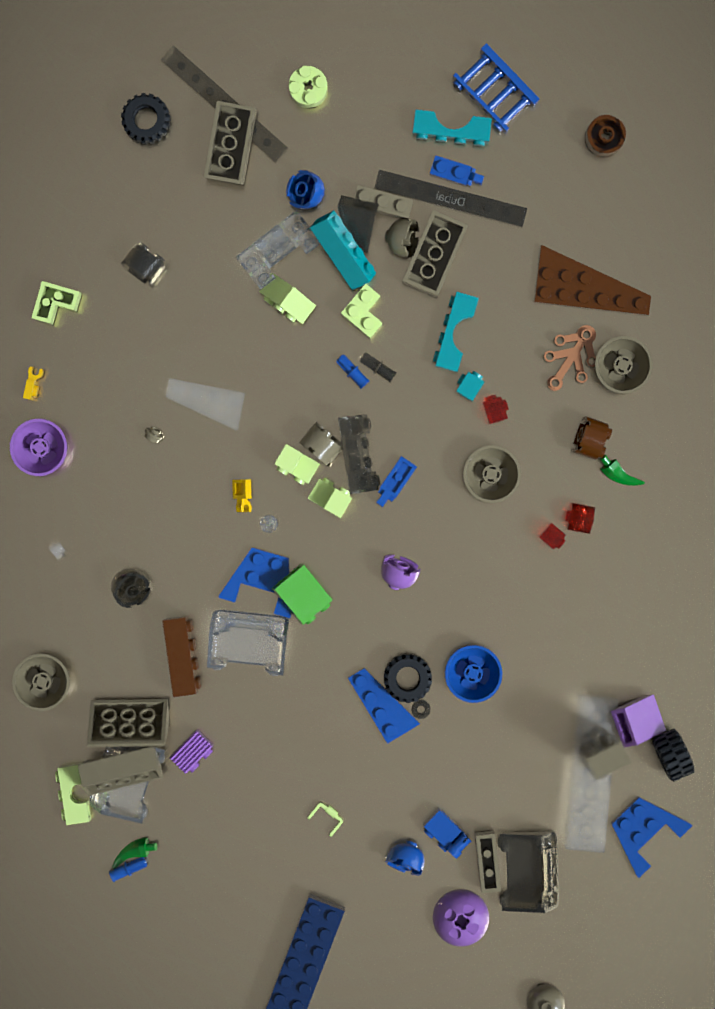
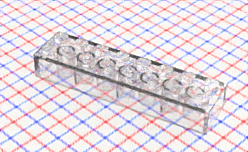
M578 694L564 847L567 850L605 853L612 773L596 781L589 773L579 751L582 750L581 746L588 742L594 744L600 741L599 737L606 733L615 735L616 725L611 711L618 708L619 699L616 697Z

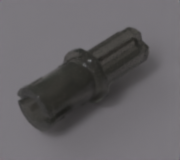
M366 352L360 358L361 363L373 370L374 374L377 373L388 380V382H391L397 373L384 365L383 361H378Z

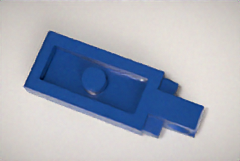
M436 155L430 171L432 176L464 186H471L472 182L482 185L484 176L475 173L476 169L471 166Z
M401 456L378 491L381 497L376 503L383 507L387 500L392 502L394 498L396 499L417 466Z

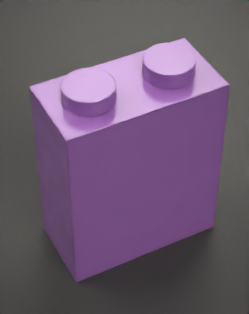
M654 694L637 698L611 711L624 748L638 745L666 731Z

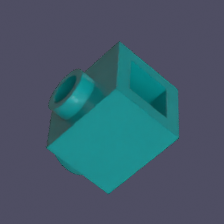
M475 371L472 373L468 372L466 375L462 374L457 382L460 386L456 393L472 402L484 384L483 376Z

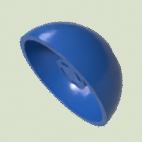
M476 645L466 646L457 650L448 660L445 669V679L448 688L457 698L465 702L478 703L489 699L497 692L502 681V667L496 655L489 649Z

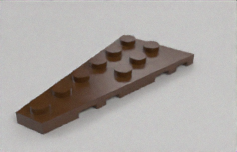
M543 245L540 247L535 303L649 315L650 295Z

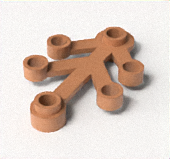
M584 325L578 329L577 333L565 336L559 334L554 338V343L557 346H563L565 343L577 341L574 348L545 352L544 360L546 362L567 357L557 374L547 380V386L550 390L557 391L562 387V379L573 362L575 363L577 373L576 381L578 383L587 381L588 376L584 372L580 351L585 345L588 356L586 364L589 367H595V364H589L590 358L596 360L592 345L596 338V331L593 327ZM585 331L590 333L589 338H584L583 333ZM558 337L563 338L564 341L562 344L557 343L556 340ZM547 353H551L553 355L552 360H548L546 358ZM579 374L585 375L584 381L578 379ZM552 380H558L559 384L557 387L552 385Z

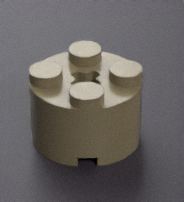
M317 422L299 442L327 466L335 460L345 447L343 443Z

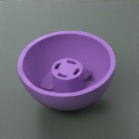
M45 419L26 421L12 435L10 441L12 460L26 474L33 476L48 475L56 471L66 458V437L62 430L51 421Z
M463 889L453 890L443 895L436 903L433 910V925L440 938L448 944L460 947L469 946L479 941L486 933L489 925V911L484 900L476 893Z

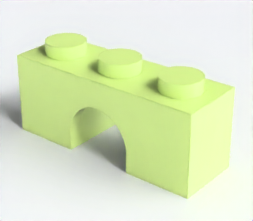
M82 763L59 766L57 768L58 771L55 772L56 782L60 783L61 788L58 791L59 801L63 802L64 809H61L62 820L66 821V825L85 823L91 820L89 801H77L72 796L73 786L82 784L78 765Z

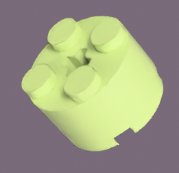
M302 66L291 75L289 92L292 100L298 106L303 108L316 107L327 96V80L319 69L312 66ZM311 84L312 90L308 89L306 91L304 85Z

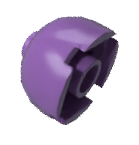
M386 555L382 562L381 574L384 581L389 584L388 586L394 590L412 586L421 571L417 569L418 565L400 556L399 560L394 558L395 555Z

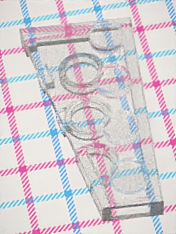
M169 378L166 398L238 431L245 393Z

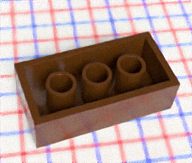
M188 616L166 618L162 622L173 697L197 694L202 685L200 676L196 674V670L199 669L198 658L194 657L193 653L196 650L195 638H191V632L194 631L193 621Z

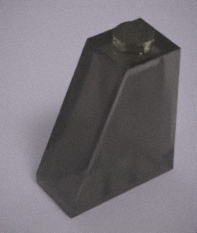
M341 195L337 207L340 218L347 230L352 234L357 245L363 252L368 253L379 204Z

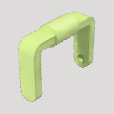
M320 802L307 818L310 820L321 806L327 814L339 821L329 834L332 837L343 823V819L330 805L327 806Z

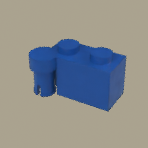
M440 808L423 824L426 828L424 832L431 839L435 837L439 841L438 846L444 852L448 850L456 859L462 854L461 851L472 842L467 837V834Z

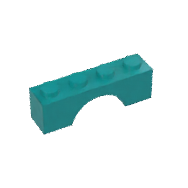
M415 109L413 135L416 136V139L427 140L428 137L435 138V141L446 142L449 139L454 140V143L457 144L473 142L475 146H485V144H489L492 118L473 116L464 127L449 129L440 124L434 111Z
M456 292L455 296L451 295L449 306L452 309L450 314L445 316L443 325H446L445 333L441 332L438 341L441 344L440 351H435L433 362H436L435 367L455 373L458 372L463 353L454 344L453 331L459 322L474 317L478 297Z

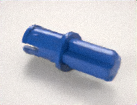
M343 354L337 359V364L348 374L347 377H351L360 389L370 381L346 355Z
M140 857L129 863L124 862V865L109 871L110 877L115 882L125 876H132V873L146 868L147 861L144 857Z

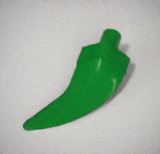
M607 455L600 458L604 464L601 467V471L612 481L630 486L645 484L644 481L626 474L616 459L610 460Z
M141 838L129 843L116 857L112 869H115L129 858L148 857L149 851L157 850V843H149L148 838Z

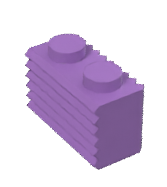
M197 729L169 758L185 774L188 771L192 773L200 765L197 762L202 757L206 759L213 752L211 749L213 744Z

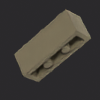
M360 185L357 186L353 201V207L398 219H409L413 205L412 199Z
M475 832L481 892H500L495 832Z

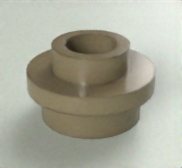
M151 426V428L145 429L144 437L151 442L158 443L159 440H162L163 435L160 429Z

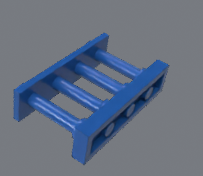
M486 43L480 50L481 58L461 77L457 73L453 75V84L460 91L463 89L494 121L493 126L499 132L503 131L506 134L509 130L506 124L525 105L528 106L530 104L534 107L540 98ZM486 63H491L495 67L494 72L473 91L466 82ZM499 77H504L508 81L507 86L487 105L479 96ZM517 90L522 95L520 97L521 100L500 119L493 110L512 91L515 92Z

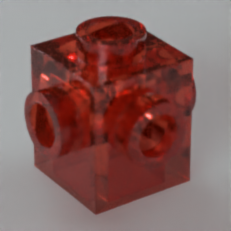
M572 503L571 510H567L565 521L568 522L567 530L590 534L594 522L595 507Z

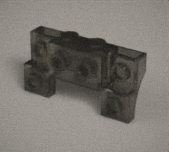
M367 414L339 417L338 421L350 494L379 490L380 478L379 475H376V471L371 470L372 460L369 456V441L366 437V434L370 433L369 429H371L370 418L367 417Z

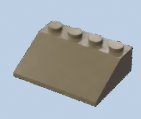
M168 699L91 700L87 747L165 746L169 725Z

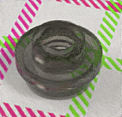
M425 700L414 702L411 708L412 714L418 719L428 717L431 710L429 703ZM419 706H423L425 710L424 712L419 713L417 711V708Z

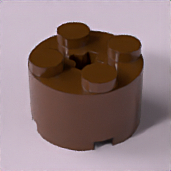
M611 115L598 116L590 123L586 131V144L590 151L597 156H611L623 145L626 129L622 121ZM603 132L610 135L607 140L602 138Z
M585 416L583 419L586 421L584 424L580 423L573 444L577 446L576 449L573 448V453L594 460L598 457L603 458L606 451L604 445L606 439H610L612 429L609 428L608 423Z

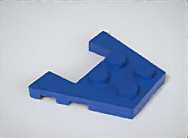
M252 547L218 598L236 602L241 583L275 593L271 588L290 573L289 558ZM278 597L274 614L291 618V612Z
M637 797L611 823L638 878L651 867L638 851L665 824L680 838L692 827L689 822L640 797Z

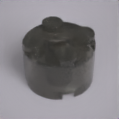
M141 242L139 245L135 244L121 262L123 267L125 265L129 267L128 272L143 283L149 281V286H153L166 268L164 265L165 260L158 254H151L149 248Z

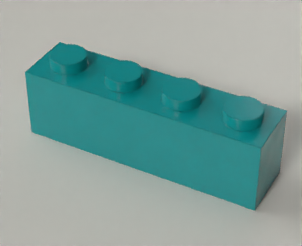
M335 210L316 219L310 226V229L349 287L354 290L369 283L375 276L376 271Z

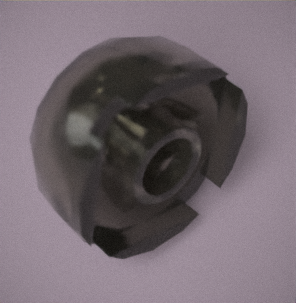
M132 568L119 571L111 582V592L115 601L120 606L132 608L131 605L137 604L138 606L142 604L150 593L147 577L139 570Z

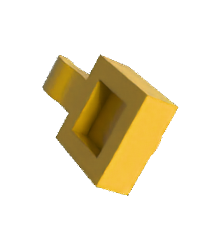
M29 367L28 379L23 394L24 399L33 400L34 397H37L39 386L36 385V381L43 376V369L39 370L38 375H34L33 367Z
M251 479L232 480L233 499H237L236 512H251L252 506L248 499H251Z

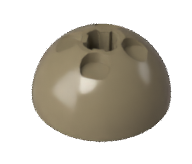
M619 336L607 341L598 351L595 360V370L600 382L607 389L623 394L632 393L642 388L649 380L653 368L652 357L648 348L638 339L629 336Z
M490 445L477 449L469 456L464 466L463 476L467 489L474 497L483 502L497 503L506 500L516 491L521 479V470L516 457L510 451L500 446Z
M34 654L25 658L16 667L12 678V687L16 698L25 707L35 711H47L58 706L65 699L70 686L69 674L64 664L56 657L48 654Z

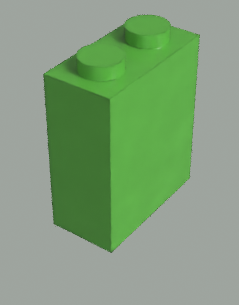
M303 564L298 565L271 588L302 625L305 623L307 625L316 618L315 615L319 611L324 612L330 607L329 603L332 601L331 597Z

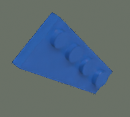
M365 668L348 677L387 744L420 725Z

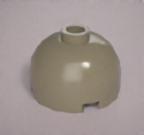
M399 219L386 231L385 240L394 254L408 258L414 255L419 237L415 238V231H419L416 220Z
M550 984L535 986L529 992L526 1000L527 1009L565 1008V1001L561 991Z

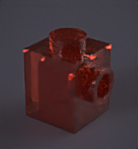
M496 394L485 397L486 401L482 402L489 425L508 419L506 411L509 408L506 399L502 400L501 396L496 397Z
M550 522L539 534L538 538L554 550L555 548L559 549L565 543L564 537L566 534Z

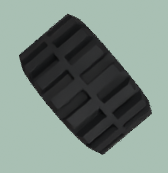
M141 93L140 96L134 95V98L132 100L129 99L127 105H124L122 108L121 122L124 130L137 143L141 142L147 145V143L154 144L155 141L162 140L161 137L166 136L167 130L170 129L171 117L167 106L158 96L155 97L153 94L149 93V95H146V93ZM143 109H152L157 114L155 125L149 129H140L135 123L137 113Z
M401 654L394 657L385 668L384 684L391 697L399 702H417L429 692L432 684V674L429 666L421 657L413 654ZM404 667H412L419 674V682L413 689H403L397 683V673Z
M672 729L653 738V746L666 775L672 782L695 773L691 756L677 730Z

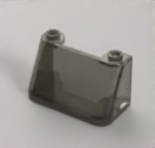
M544 831L499 834L498 847L502 852H506L507 890L500 895L502 911L546 913L557 908L559 884L556 833Z

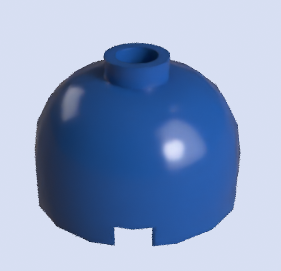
M300 170L296 176L292 175L289 179L286 194L290 198L291 202L289 203L295 208L312 209L318 206L324 197V183L313 172Z
M406 841V844L399 843L394 845L390 849L385 862H388V866L404 873L405 871H411V875L419 876L422 874L425 859L424 854L417 848L416 843Z

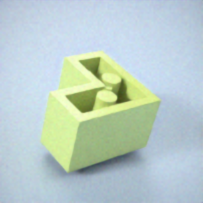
M273 273L259 291L265 296L263 299L265 302L281 313L285 311V316L292 322L297 320L303 324L316 307L314 303L296 288Z
M42 281L32 319L53 325L58 307L77 312L82 293Z
M365 284L341 312L344 318L369 339L383 325L380 320L369 312L380 299V295Z
M287 444L275 462V465L278 466L276 470L285 475L288 473L295 476L294 480L302 485L305 482L310 483L320 466L318 462Z
M324 478L323 481L319 479L308 499L341 518L352 500V497H350L351 492L342 487L339 490L334 488V483L327 478Z

